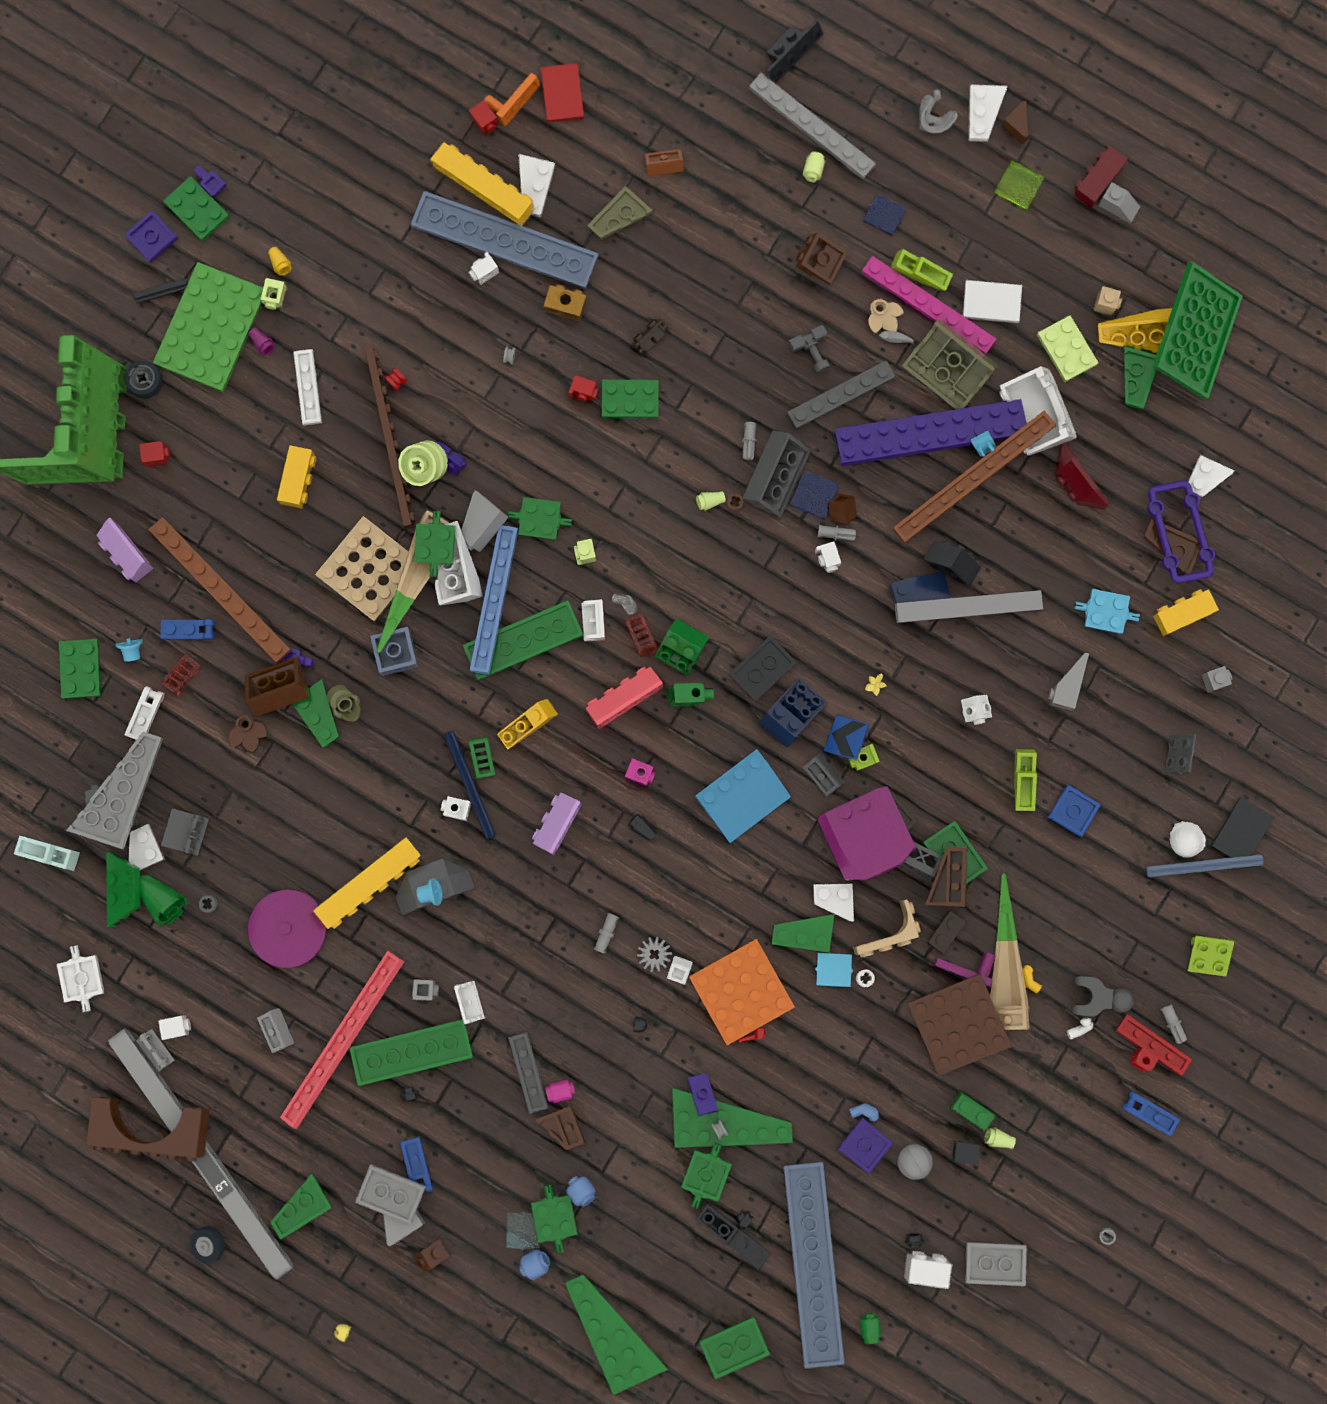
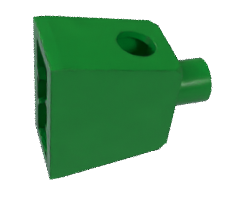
M677 683L668 688L669 708L699 706L705 700L714 699L713 688H704L703 683Z

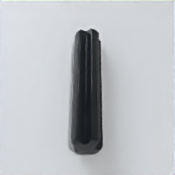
M184 278L135 292V302L139 304L184 291L187 288L188 281Z

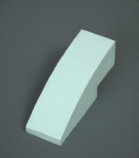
M19 836L14 854L74 871L80 852Z

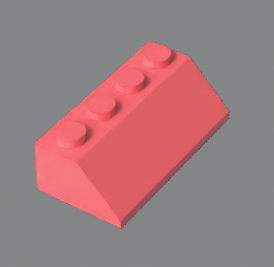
M645 667L641 668L632 679L627 677L619 683L621 686L615 690L612 687L603 693L604 697L601 699L595 698L587 703L586 711L598 729L663 688L662 681L651 667L647 669Z

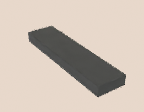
M528 1032L508 1037L529 1114L548 1109Z

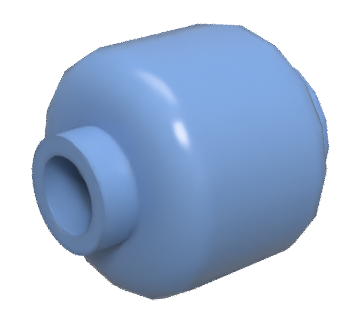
M576 1176L568 1182L569 1187L566 1192L576 1206L582 1205L585 1207L595 1199L594 1194L596 1190L587 1177L578 1178Z
M534 1250L521 1258L520 1272L524 1277L527 1276L531 1280L537 1279L548 1272L550 1260L545 1252Z

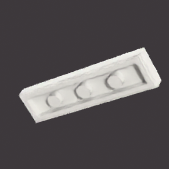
M313 350L294 351L303 426L321 424L322 417Z

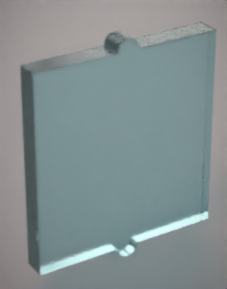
M525 1211L521 1213L507 1212V1248H521V1250L525 1248H539L533 1213H525Z

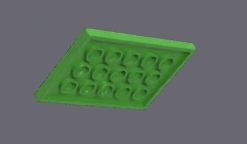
M197 262L153 364L224 392L262 306L261 296L263 287Z

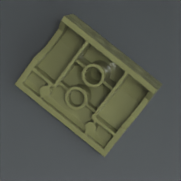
M939 319L902 366L953 408L962 409L966 407L999 365Z

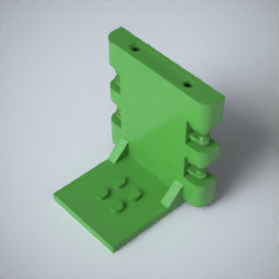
M74 335L59 337L58 365L64 367L62 370L64 376L62 380L63 386L57 387L56 403L61 406L60 412H62V417L60 418L61 426H55L54 448L42 458L0 459V473L26 485L114 481L115 478H123L124 453L116 449V430H125V415L118 412L119 405L117 400L119 397L118 393H127V387L124 382L127 367Z

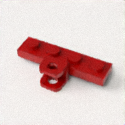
M1128 1014L1124 1015L1115 1030L1139 1047L1131 1058V1065L1141 1072L1152 1070L1157 1061H1159L1179 1076H1182L1192 1061L1190 1057Z

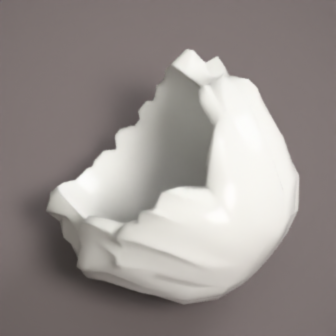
M1181 821L1175 824L1170 832L1171 847L1179 856L1193 857L1205 847L1206 838L1198 825Z

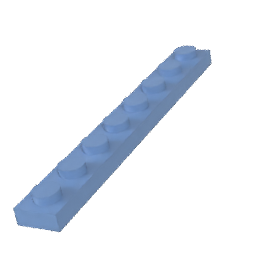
M502 525L497 532L470 666L471 672L490 675L518 535V528Z

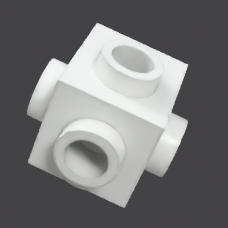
M988 695L973 696L961 700L965 722H974V725L985 723V719L992 717Z

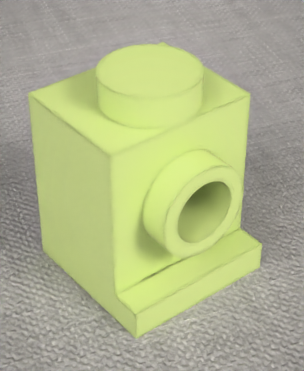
M265 279L261 301L265 304L266 308L276 310L277 307L282 308L285 291L287 290L285 283L273 279ZM272 295H277V298H276V299L271 298V297H272Z
M592 539L578 541L577 546H574L577 564L582 565L595 562L596 556Z

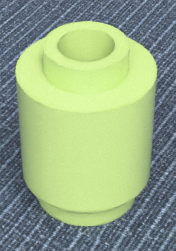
M811 152L806 159L803 176L810 182L821 179L825 164L824 156L821 153Z

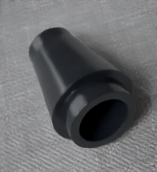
M636 814L628 824L631 827L630 830L649 841L657 834L643 815Z

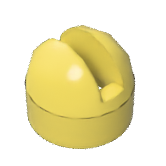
M346 1324L338 1325L336 1331H334L335 1337L345 1342L351 1327Z

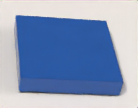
M1066 785L1047 818L1081 838L1101 804L1070 785Z

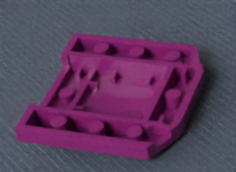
M888 786L877 788L817 818L845 880L868 881L903 865L910 853L916 849Z

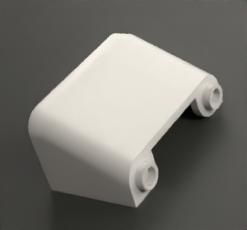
M1041 366L1000 385L1002 390L1000 395L1004 402L1022 400L1027 423L1045 410L1056 424L1055 428L1026 449L1024 453L1032 455L1077 438L1054 377L1049 369Z

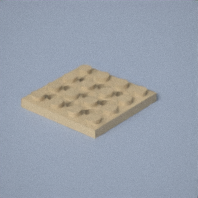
M363 516L315 575L367 617L376 622L393 601L408 551ZM365 538H369L372 541L371 545L367 548L361 545L362 540ZM385 550L386 557L383 559L376 558L377 551ZM352 553L359 554L360 557L357 562L349 560ZM394 561L401 563V568L397 571L391 569V564ZM368 564L374 566V571L371 574L364 572V567ZM341 567L347 568V574L344 577L337 575V571ZM381 576L389 578L387 585L382 586L379 584ZM355 579L362 580V586L358 589L352 587V582ZM371 590L377 592V597L374 600L367 599V593Z

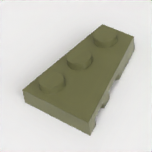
M625 186L587 227L602 240L652 214L653 210Z

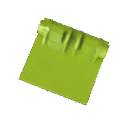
M1203 936L1192 937L1191 945H1193L1188 971L1227 976L1234 941Z

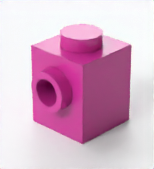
M632 759L625 778L647 786L648 782L652 784L656 773L653 772V766Z

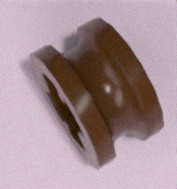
M733 493L728 496L727 507L729 510L737 512L742 509L744 500L740 494ZM733 498L740 500L738 507L731 505Z

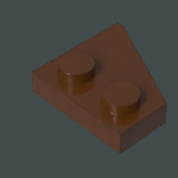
M572 1105L536 1119V1122L539 1125L541 1124L549 1132V1135L557 1139L565 1150L585 1143Z

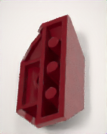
M1064 443L1058 452L1055 471L1057 483L1061 487L1064 486L1068 492L1067 496L1077 505L1104 510L1111 503L1068 445Z

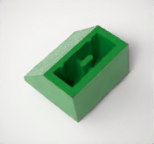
M676 618L667 631L655 657L688 676L710 637Z

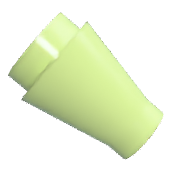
M723 491L703 492L696 496L699 510L704 511L726 501Z
M995 1127L987 1129L985 1143L990 1147L1013 1149L1015 1145V1137Z

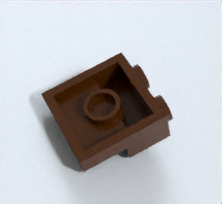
M819 232L808 235L804 241V245H806L804 251H800L796 256V267L809 276L814 275L827 285H830L848 252Z

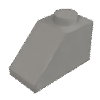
M1114 183L1110 184L1098 205L1130 224L1140 208L1127 190Z

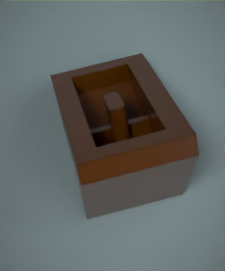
M1022 101L1005 119L1002 125L1021 144H1025L1028 138L1026 101Z

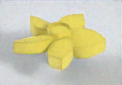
M879 674L876 679L873 676H869L870 683L866 685L865 690L872 691L877 696L880 691L879 688L886 687V684L881 682L883 674Z

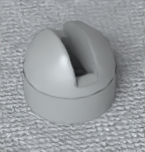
M1103 1228L1099 1233L1100 1240L1105 1245H1111L1116 1240L1115 1232L1111 1228ZM1104 1232H1107V1233L1110 1234L1112 1237L1110 1238L1109 1236H1107L1106 1234H1104Z

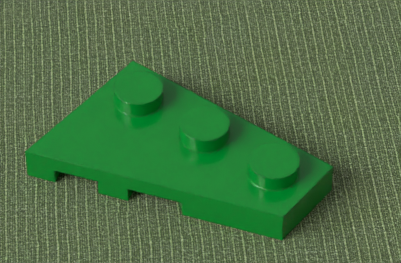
M835 914L774 925L771 944L829 953Z

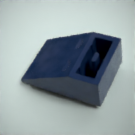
M798 678L759 721V724L788 748L827 702Z

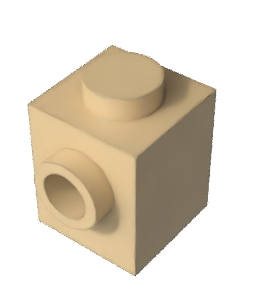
M1103 286L1097 295L1093 311L1112 315L1116 309L1120 308L1122 298H1119L1121 291Z

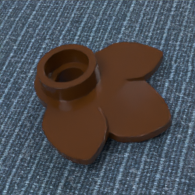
M241 715L236 720V727L230 731L229 743L232 748L242 744L247 750L254 752L258 747L259 738L267 736L266 728L263 724L255 722L251 716ZM244 721H248L249 726L247 728H243L242 726Z

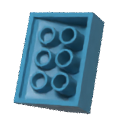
M757 749L695 796L696 800L729 843L791 797Z

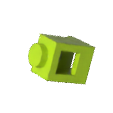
M873 744L861 748L857 760L848 758L851 768H855L856 772L880 762ZM860 755H866V761H861Z

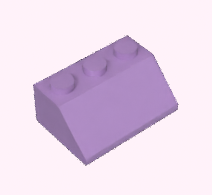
M108 518L96 535L100 539L98 544L104 551L108 550L112 554L110 559L116 566L120 564L123 568L121 573L128 581L132 579L134 582H137L154 568L120 525L111 518Z
M560 793L559 796L555 795L550 804L553 806L550 813L546 812L541 820L544 823L540 830L537 829L532 837L535 846L552 855H555L582 805L580 801L563 793Z

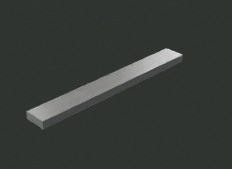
M1041 590L895 604L897 623L1043 609Z

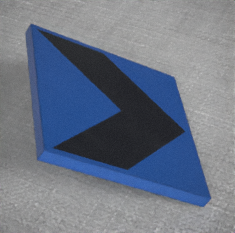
M836 715L824 751L857 760L870 724Z

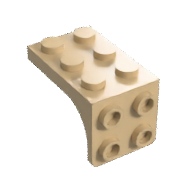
M907 899L900 901L904 918L901 929L895 935L853 947L855 955L860 954V957L870 956L874 954L873 950L879 949V952L893 949L892 945L897 944L898 947L911 944V939L919 937L918 933L921 931L918 922L913 919L912 914L915 911L912 902L909 903Z

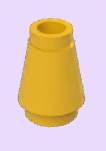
M278 247L271 248L268 254L275 273H278L280 276L288 274L292 269L291 262Z

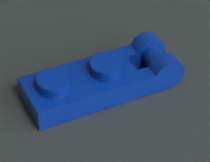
M161 620L160 639L214 640L213 627L215 626V620ZM201 627H205V633H200Z
M1131 1091L1128 1095L1130 1098L1126 1104H1123L1122 1109L1171 1137L1180 1119ZM1136 1101L1141 1104L1138 1110L1133 1108Z
M417 1137L400 1142L409 1180L417 1182L416 1179L423 1178L424 1183L422 1185L426 1186L424 1191H427V1193L432 1192L433 1185L421 1138Z

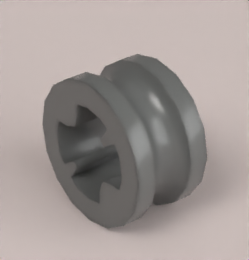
M205 895L199 900V908L203 912L211 913L218 907V900L214 896ZM211 899L212 908L207 907L206 909L205 900L210 901Z

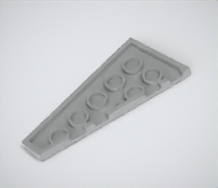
M142 732L126 756L117 764L112 774L106 778L84 810L78 814L77 819L66 831L124 849L163 738Z

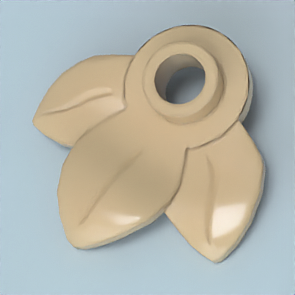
M883 299L873 301L870 306L872 314L868 319L870 329L874 333H877L881 328L886 331H897L898 323L896 317L903 314L902 308L897 303H887ZM876 307H882L883 311H877Z

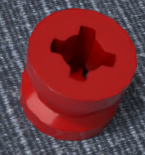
M394 368L390 375L384 377L385 381L395 391H398L402 384L408 382L397 368Z

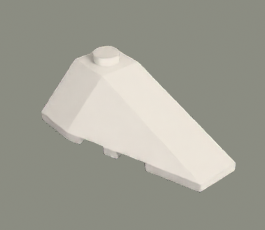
M458 521L446 524L456 526L454 563L442 564L437 568L438 580L435 581V589L439 605L467 602L483 597L479 577Z

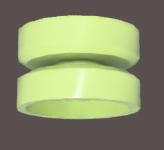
M425 440L408 446L401 452L399 457V470L402 477L408 483L415 486H423L439 480L447 469L446 453L439 444L433 441Z

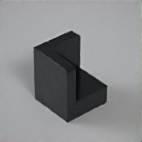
M954 1140L952 1161L978 1165L980 1145Z

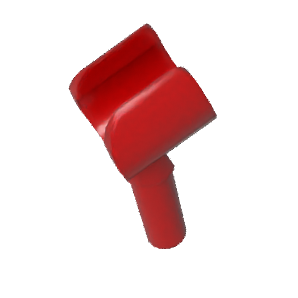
M755 1029L754 1035L741 1037L738 1039L739 1043L763 1039L765 1037V1029Z

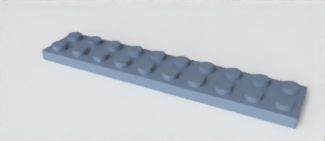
M426 191L423 192L411 222V227L482 253L488 252L490 256L585 290L599 257V253L532 229L521 227L518 224Z
M823 1162L784 1165L804 1367L814 1368L843 1365L844 1355Z

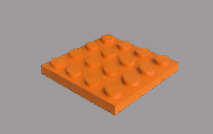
M757 939L689 976L726 1045L733 1043L795 1008Z

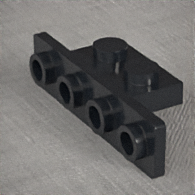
M815 20L804 32L791 26L766 51L768 57L775 60L766 70L772 82L776 84L823 36L824 33L818 21Z

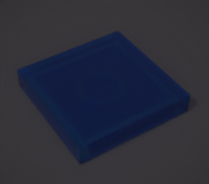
M805 470L790 506L825 520L829 511L828 501L835 497L840 484Z

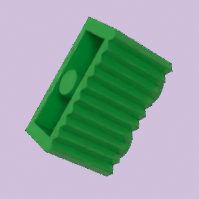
M962 1092L957 1094L950 1105L951 1110L983 1131L988 1128L995 1117L992 1112Z

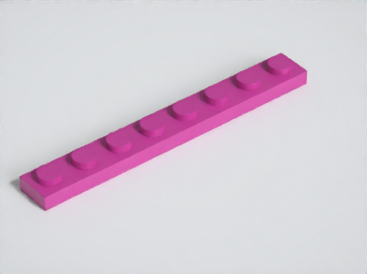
M874 256L871 257L863 268L862 274L932 321L936 322L941 319L985 355L996 341L995 337Z

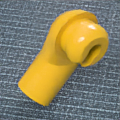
M1025 965L1022 968L1025 987L1037 994L1042 985L1033 980V968Z

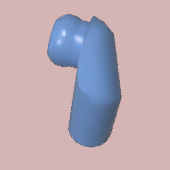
M867 1103L849 1109L852 1118L862 1114L868 1117L870 1121H876L879 1118L878 1110Z

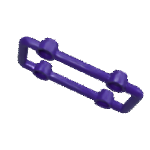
M1185 480L1151 487L1148 491L1150 504L1147 507V511L1154 517L1165 556L1162 560L1163 568L1169 571L1170 577L1175 583L1211 577L1214 573L1212 560L1215 558V551L1208 547L1197 507L1200 504V497L1193 493L1191 484ZM1184 488L1186 497L1183 500V504L1187 509H1190L1201 548L1198 558L1201 562L1205 563L1206 570L1178 576L1176 567L1179 565V559L1171 552L1161 515L1164 511V505L1161 501L1157 500L1156 493Z

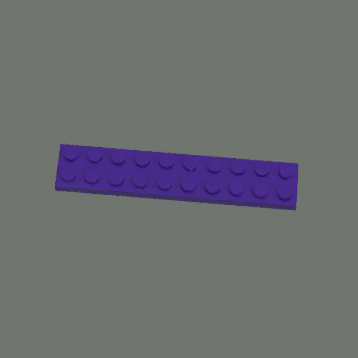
M1018 399L1011 402H999L835 429V436L841 466L970 446L973 445L971 439L986 431L990 433L994 441L1007 440L1025 426L1027 422L1022 400Z

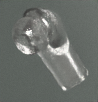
M613 594L612 603L622 604L627 614L632 615L637 611V605L631 596Z

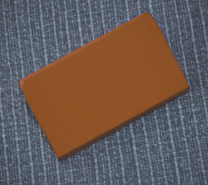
M681 149L644 154L648 176L684 171Z

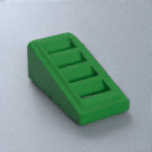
M488 737L469 739L476 779L495 775ZM485 743L484 747L474 748V745ZM487 751V754L479 756L475 755V753ZM488 759L489 761L477 764L478 760ZM490 766V770L479 772L478 768Z

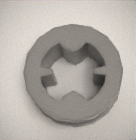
M506 346L503 363L510 362L513 365L516 348L509 349Z
M720 1119L717 1124H711L719 1140L722 1139L723 1135H728Z

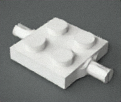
M78 945L70 947L72 959L57 964L64 1002L81 1001L83 1012L91 1011L89 999L105 993L97 955L80 957Z

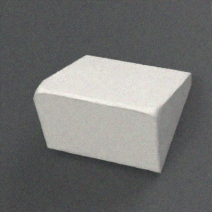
M674 956L667 979L685 985L692 962Z

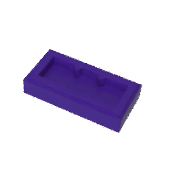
M707 1073L688 1077L687 1080L698 1117L717 1112L718 1108Z

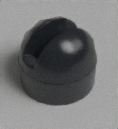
M635 1016L633 1032H644L647 1028V1021L642 1017Z

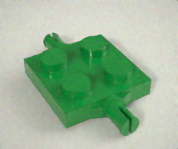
M523 497L520 512L508 511V519L519 521L518 535L556 540L560 525L572 526V519L561 518V502Z
M433 511L432 523L416 524L414 562L430 565L429 577H437L439 565L454 563L456 526L440 523V511Z
M714 1142L711 1153L694 1150L681 1188L691 1191L695 1195L691 1206L699 1209L702 1198L719 1201L732 1163L722 1160L718 1156L722 1145Z
M549 1184V1192L547 1185H544L546 1198L541 1201L532 1202L531 1206L538 1243L552 1241L555 1243L556 1253H560V1251L564 1252L562 1240L566 1237L577 1235L570 1197L568 1195L554 1196L552 1184Z

